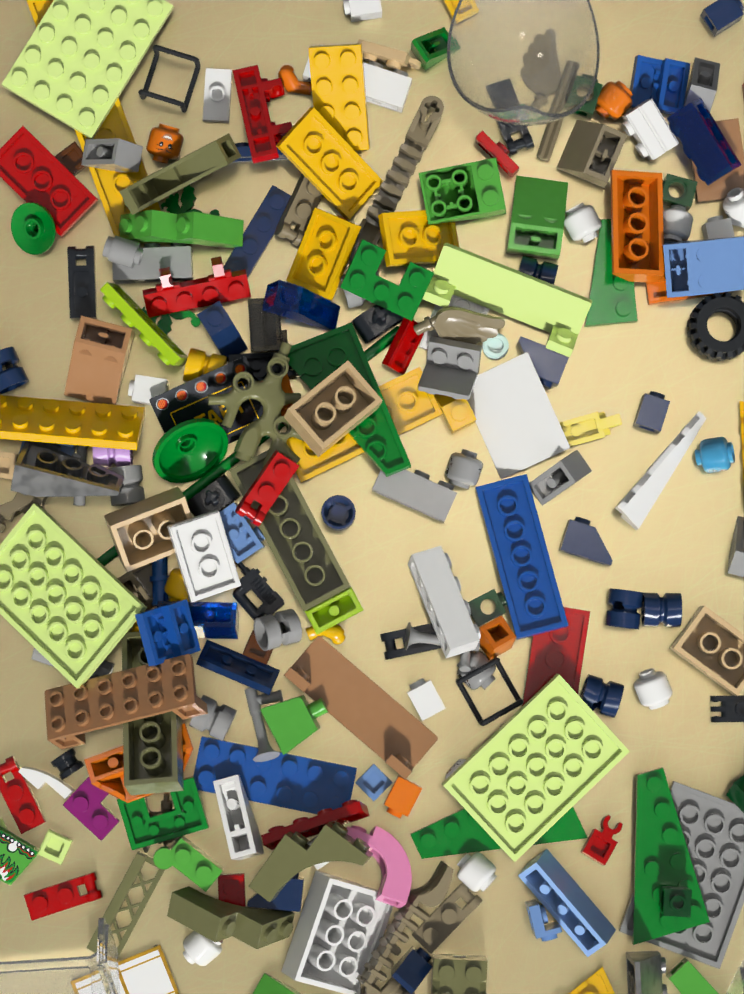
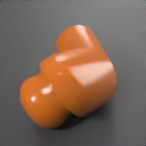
M283 65L278 73V77L281 78L286 91L289 93L311 95V82L299 81L293 72V67Z

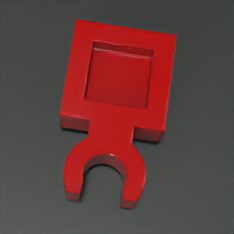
M609 815L601 820L602 830L593 829L581 850L582 854L602 866L606 865L618 843L612 839V836L619 833L623 826L619 822L614 829H610L608 821L611 816Z

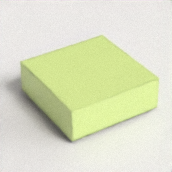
M48 829L38 854L62 865L73 840Z

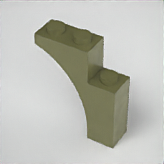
M228 133L119 192L123 197L125 205L131 214L134 215L189 184L239 159L241 155Z
M330 821L325 824L311 845L307 844L308 839L299 832L292 833L290 831L281 839L249 884V887L268 902H271L297 873L308 867L331 861H345L363 866L368 862L373 853L369 851L370 846L359 838L353 839L347 834L348 830L338 822L333 824Z
M188 886L172 892L167 916L214 942L233 936L251 947L259 949L288 938L293 930L292 923L295 913L286 910L257 909L227 903Z

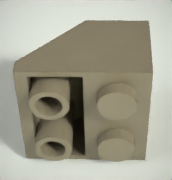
M576 120L557 169L605 188L611 175L610 171L615 166L628 134L604 124Z

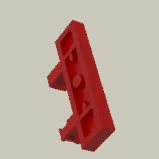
M258 65L232 70L253 164L279 158L276 145L293 126L291 122L275 125V122H271L266 102H269L270 98L285 95L281 78L269 81L268 78H261Z
M220 256L211 258L214 274L185 282H173L170 268L159 269L161 283L156 284L155 288L142 290L148 318L213 305L218 301L222 303L251 297L246 269L231 272V269L224 270Z

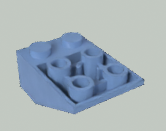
M744 236L663 244L667 298L744 290Z

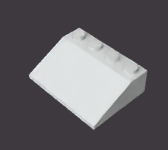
M316 870L281 972L293 980L344 994H360V982L356 978L363 973L365 969L364 964L369 962L372 957L371 952L376 950L380 944L379 939L384 935L393 906L375 900L378 890Z

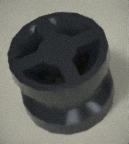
M73 748L51 762L53 767H57L60 771L59 776L62 780L84 766L83 762L75 757L76 752Z

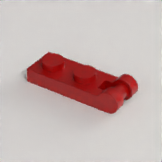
M275 450L236 507L235 513L241 517L245 515L251 519L250 522L258 527L298 469L299 464L278 450ZM254 500L260 503L257 510L250 507Z
M11 756L5 759V763L0 765V792L20 833L23 834L46 822L26 779L18 772L20 767L15 757ZM11 771L14 779L6 782L3 775Z
M95 872L25 894L24 898L31 920L102 898L101 890L97 889L95 880H97ZM85 884L87 894L81 895L78 886Z

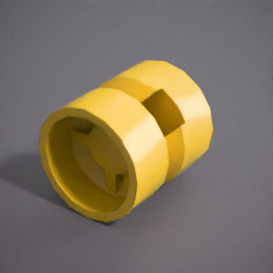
M191 348L185 365L183 381H191L226 365L227 356L215 353L207 356L205 351Z

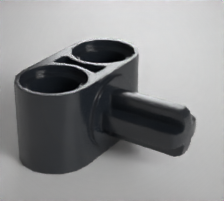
M374 305L351 322L365 344L399 324L403 321L404 317L386 308Z
M223 475L187 501L190 512L196 517L214 510H219L220 512L241 495L227 476Z

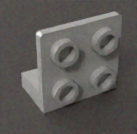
M431 336L428 342L427 361L418 383V390L428 394H439L454 399L469 400L479 373L482 346Z

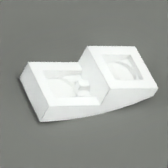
M22 767L18 771L37 789L42 788L47 783L64 799L68 798L75 790L60 778L43 770Z

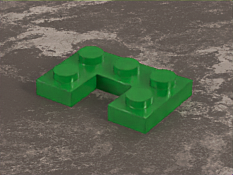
M362 239L340 288L412 321L434 273L409 262L399 285L375 274L386 250Z
M194 776L183 779L184 791L170 792L175 807L173 810L151 816L145 797L130 803L117 799L132 850L209 828Z

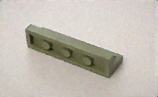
M140 851L137 852L93 934L87 949L94 953L99 951L117 961L165 869L159 868L155 878L143 880L141 869L145 861L157 867L152 857ZM137 876H139L140 883L134 884ZM151 883V885H150V887H149V889H148V891H147V890H146V887H145V884ZM142 886L145 897L142 902L131 905L128 895L129 891L132 888ZM126 899L128 906L121 908ZM139 906L136 914L134 915L132 908ZM129 909L132 918L130 925L119 928L116 920L118 912ZM112 923H113V924H114V927H115V930L109 931V929H110V927H111V925H112ZM126 930L122 938L120 932ZM114 933L117 934L119 946L115 953L101 946L105 937Z

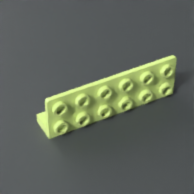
M445 243L433 272L434 275L423 297V300L444 308L449 306L452 296L456 295L550 333L545 348L570 357L578 334L592 304L591 299L449 243Z

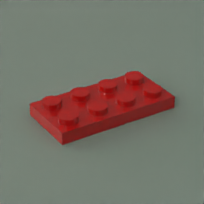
M24 126L1 147L0 177L26 203L34 202L45 207L54 220L56 232L61 237L98 201Z
M563 607L568 627L532 636L523 694L524 703L522 706L556 674H559L578 694L590 611Z

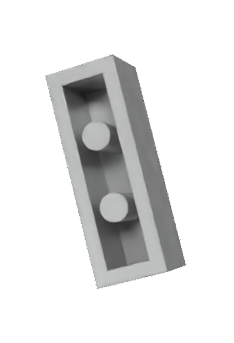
M159 243L144 244V248H140L144 250L142 260L139 265L135 264L133 268L112 262L113 281L115 284L161 282L159 269L166 267L170 268L173 282L193 280V250L191 246H186V243H171V247H160Z
M417 469L414 473L403 470L388 477L380 470L372 488V491L443 523L457 495V492L453 491V485L442 480L438 484L429 480L430 475Z

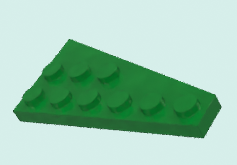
M352 322L291 346L288 358H290L288 365L310 390L346 361H349L383 401L379 408L351 430L349 435L386 477L411 468L408 456Z
M661 767L636 775L633 945L710 922L664 769ZM661 886L688 887L692 890L691 917L663 916L660 913Z
M572 807L533 845L585 839L588 837ZM464 808L410 834L422 859L501 849Z

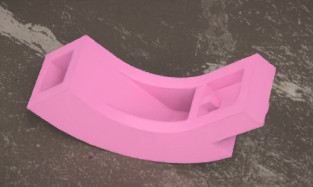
M359 826L347 827V834L355 840L359 838L370 846L369 851L373 853L372 856L380 866L382 878L375 900L401 909L407 903L412 883L411 866L403 847L390 833L380 827L375 826L370 831V834H367V831Z

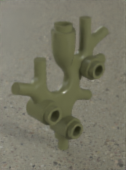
M286 342L281 343L278 353H274L272 359L266 365L267 375L263 380L255 381L250 373L239 372L232 380L231 391L225 394H208V405H224L226 407V414L221 425L232 428L239 407L244 401L255 399L262 404L263 414L242 431L234 449L236 458L250 462L251 458L255 457L262 437L270 436L272 442L262 468H264L275 450L298 463L300 458L289 448L287 439L295 437L304 441L284 416H281V409L285 405L294 404L301 398V393H285L282 389L281 383L289 369L288 363L290 358H288V354L292 346ZM278 365L281 368V372L274 373L272 366ZM238 381H246L247 387L240 388L238 386ZM284 424L287 428L286 432H280L278 425Z

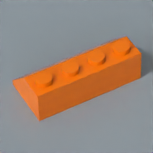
M611 170L612 274L629 282L655 283L664 276L662 173Z

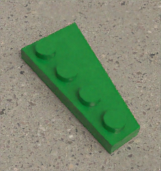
M602 219V226L598 233L589 294L592 304L586 317L585 327L638 321L634 282L626 281L612 274L611 219Z

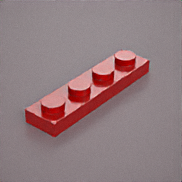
M349 800L342 803L340 808L334 810L332 808L323 809L317 813V816L309 819L308 817L295 819L292 825L272 827L268 830L269 833L263 834L261 837L263 845L274 850L284 835L290 831L292 833L299 832L308 838L319 834L325 824L330 821L333 824L338 822L345 825L370 815L367 806L361 801Z

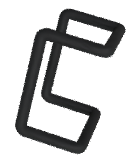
M154 45L153 51L155 54L144 88L138 91L139 96L142 100L148 96L180 106L181 111L186 112L201 67L199 59L179 51ZM159 51L195 63V69L184 102L148 91L160 55Z
M498 657L465 676L456 679L460 691L481 726L487 725L524 703ZM496 664L516 702L483 720L466 691L463 682Z

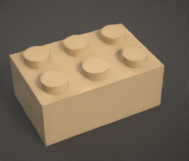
M346 361L289 407L284 418L317 457H320L375 412L383 400L349 361Z
M177 486L104 515L119 559L126 572L175 554L167 526L190 519L192 516L185 496Z
M700 606L670 649L733 696H738L744 688V634L706 606Z

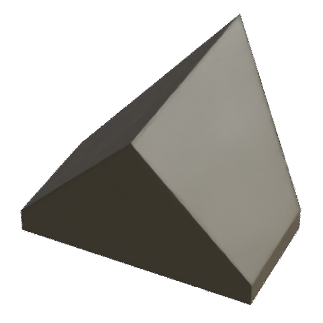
M152 563L129 571L117 578L147 607L145 611L154 607L152 606L153 592L152 583L150 582Z

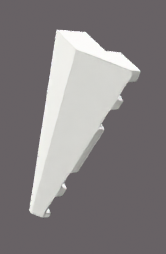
M700 411L697 412L647 469L643 477L615 507L622 514L620 517L635 530H638L707 419Z

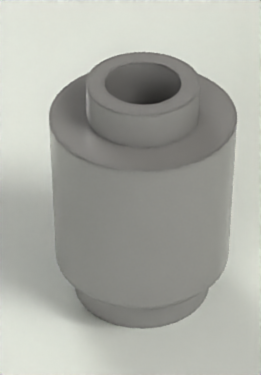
M108 236L102 256L107 257L110 262L133 268L135 264H140L144 250L140 249V243L119 236Z

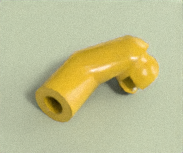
M335 625L318 635L312 626L306 628L310 640L323 635L332 639L334 644H341L345 640L344 629L340 625Z

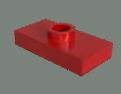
M483 130L476 136V143L491 158H496L497 164L510 177H513L519 171V166L508 156L510 152L501 142L496 144Z
M406 318L403 319L382 364L401 375L405 374L424 333L417 335L413 326L418 323Z
M245 873L220 874L218 876V900L246 907Z

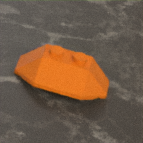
M185 723L182 724L183 772L193 751ZM123 746L84 759L93 786L126 803L152 795H130L125 788Z

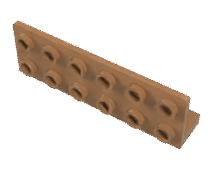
M321 636L316 637L284 674L287 679L314 701L322 698L330 715L381 757L386 764L405 780L411 774L412 769L438 740V737Z
M190 654L166 659L164 663L155 666L147 664L88 679L80 688H76L73 684H68L45 691L47 740L61 750L86 744L85 733L171 711L183 720L208 714L207 703L196 695L193 657Z

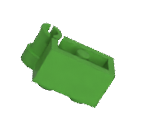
M184 836L178 837L171 846V849L167 846L160 847L156 850L153 858L154 864L158 868L168 869L174 866L205 892L223 871V867Z

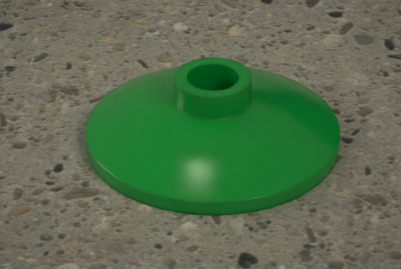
M34 202L22 204L14 211L11 219V231L17 245L23 251L32 255L48 251L55 240L56 234L54 220L49 211L42 205Z

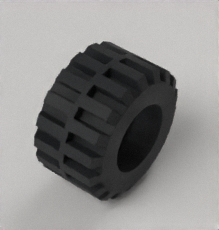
M729 292L724 294L714 293L712 296L704 298L692 310L690 319L687 322V327H689L687 334L688 338L691 337L692 347H696L699 350L697 353L701 356L704 354L707 356V359L724 361L725 359L735 358L744 351V302L741 301L742 297L738 295L735 297L731 296ZM722 312L734 320L736 333L731 340L723 342L716 340L710 335L707 321L713 313Z

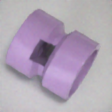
M92 447L94 464H99L105 468H110L112 463L116 467L133 465V450Z

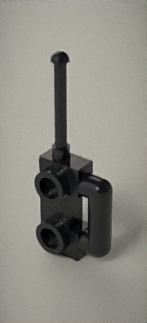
M242 562L237 564L245 576L240 579L241 586L233 591V597L253 620L268 614L273 615L285 604L276 591L274 592L266 583V577L262 578L259 575L260 571L258 568L250 570ZM250 590L263 602L258 608L245 595Z

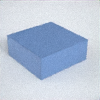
M373 764L355 783L375 801L393 782Z

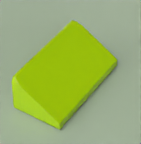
M352 587L306 610L305 613L318 635L363 611V608Z

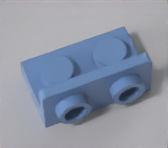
M234 502L220 511V516L233 559L239 564L259 549L265 547L262 542L265 540V537L259 527L253 528L248 517L245 515L241 517L235 513L238 505Z
M535 899L526 901L525 904L532 932L536 939L541 938L542 941H549L558 938L557 934L562 932L561 926L557 921L548 922L543 904L539 905Z

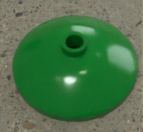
M198 418L183 421L169 429L158 441L153 452V466L158 475L169 482L186 483L197 480L215 468L224 458L228 448L227 434L219 423L210 419Z

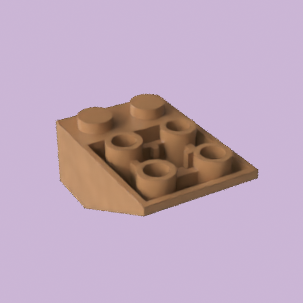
M81 316L74 340L64 395L92 403L116 405L135 335L134 330Z

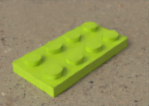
M107 282L100 289L104 294L102 299L112 309L117 308L123 313L120 316L121 319L129 327L132 328L134 326L141 332L139 337L149 347L152 345L160 351L157 355L166 365L183 366L186 363L188 356L156 323L148 318V315L118 284Z

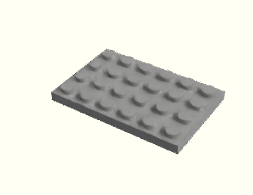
M673 781L670 792L710 922L646 942L720 969L744 903V813L734 803ZM634 892L631 895L619 928L620 932L630 936L633 934Z

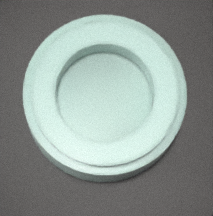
M498 333L496 337L488 338L487 341L483 342L482 349L489 359L498 360L503 358L508 352L509 343L504 335Z

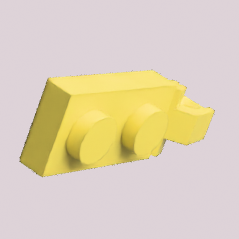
M595 412L559 423L569 446L573 447L605 438V436L611 434L609 428L621 425L622 421L619 414L606 417L605 412Z

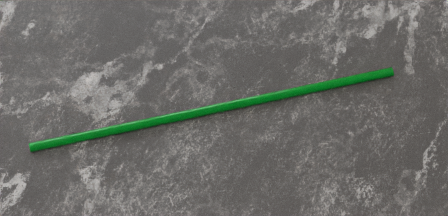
M398 326L364 351L368 361L392 343L399 329ZM279 424L278 430H281L285 425ZM263 436L259 446L268 440L270 436ZM236 452L182 492L186 501H189L241 461L235 457ZM115 545L97 558L103 566L118 556Z

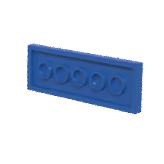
M527 474L477 486L475 488L516 640L568 627Z
M204 736L201 737L193 775L200 791L216 794L213 781L240 775L249 801L317 814L323 809L332 808L334 810L340 808L342 803L351 800L357 771L356 767L287 753L283 755L282 752L275 759L255 762L253 758L258 754V747L221 741Z

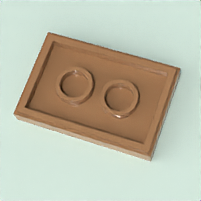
M739 118L687 125L686 132L693 180L698 182L695 190L697 203L724 200L732 189H743L744 152Z

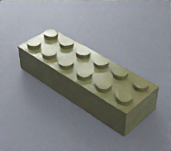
M268 450L252 458L250 462H244L229 470L243 497L262 471ZM292 476L267 512L259 528L305 612L351 586ZM254 500L250 507L257 510L260 503Z
M140 632L126 633L122 638V671L147 665L148 661ZM171 711L123 723L124 786L129 794L142 795L184 791L182 718Z

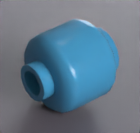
M725 437L702 440L700 442V449L695 450L697 465H702L707 473L728 470L731 463L735 462L732 442H728Z

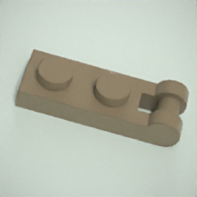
M301 174L275 230L276 236L282 239L286 237L290 240L291 244L297 247L301 244L314 208H317L322 198V194L303 174ZM291 222L297 224L294 230L290 228Z
M463 882L430 915L428 921H424L412 933V936L430 954L483 901L478 895L474 896ZM460 897L467 903L462 909L455 903Z

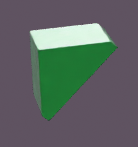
M445 27L417 37L411 42V51L417 60L422 63L421 66L425 71L459 49Z

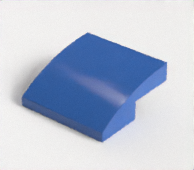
M637 55L634 60L630 91L633 94L631 97L633 104L630 108H635L647 99H653L660 113L682 115L691 63L668 58L660 60Z
M187 599L135 614L149 666L164 663L166 659L201 651Z

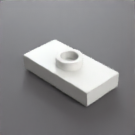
M206 68L203 105L204 122L229 123L232 70Z

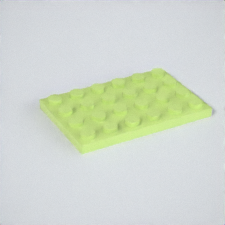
M53 0L4 79L2 86L86 137L93 139L174 7L165 0Z
M34 503L0 544V614L76 688H80L136 622L135 614L144 612L147 607L41 506Z
M556 674L454 771L442 785L515 862L630 751L559 674Z

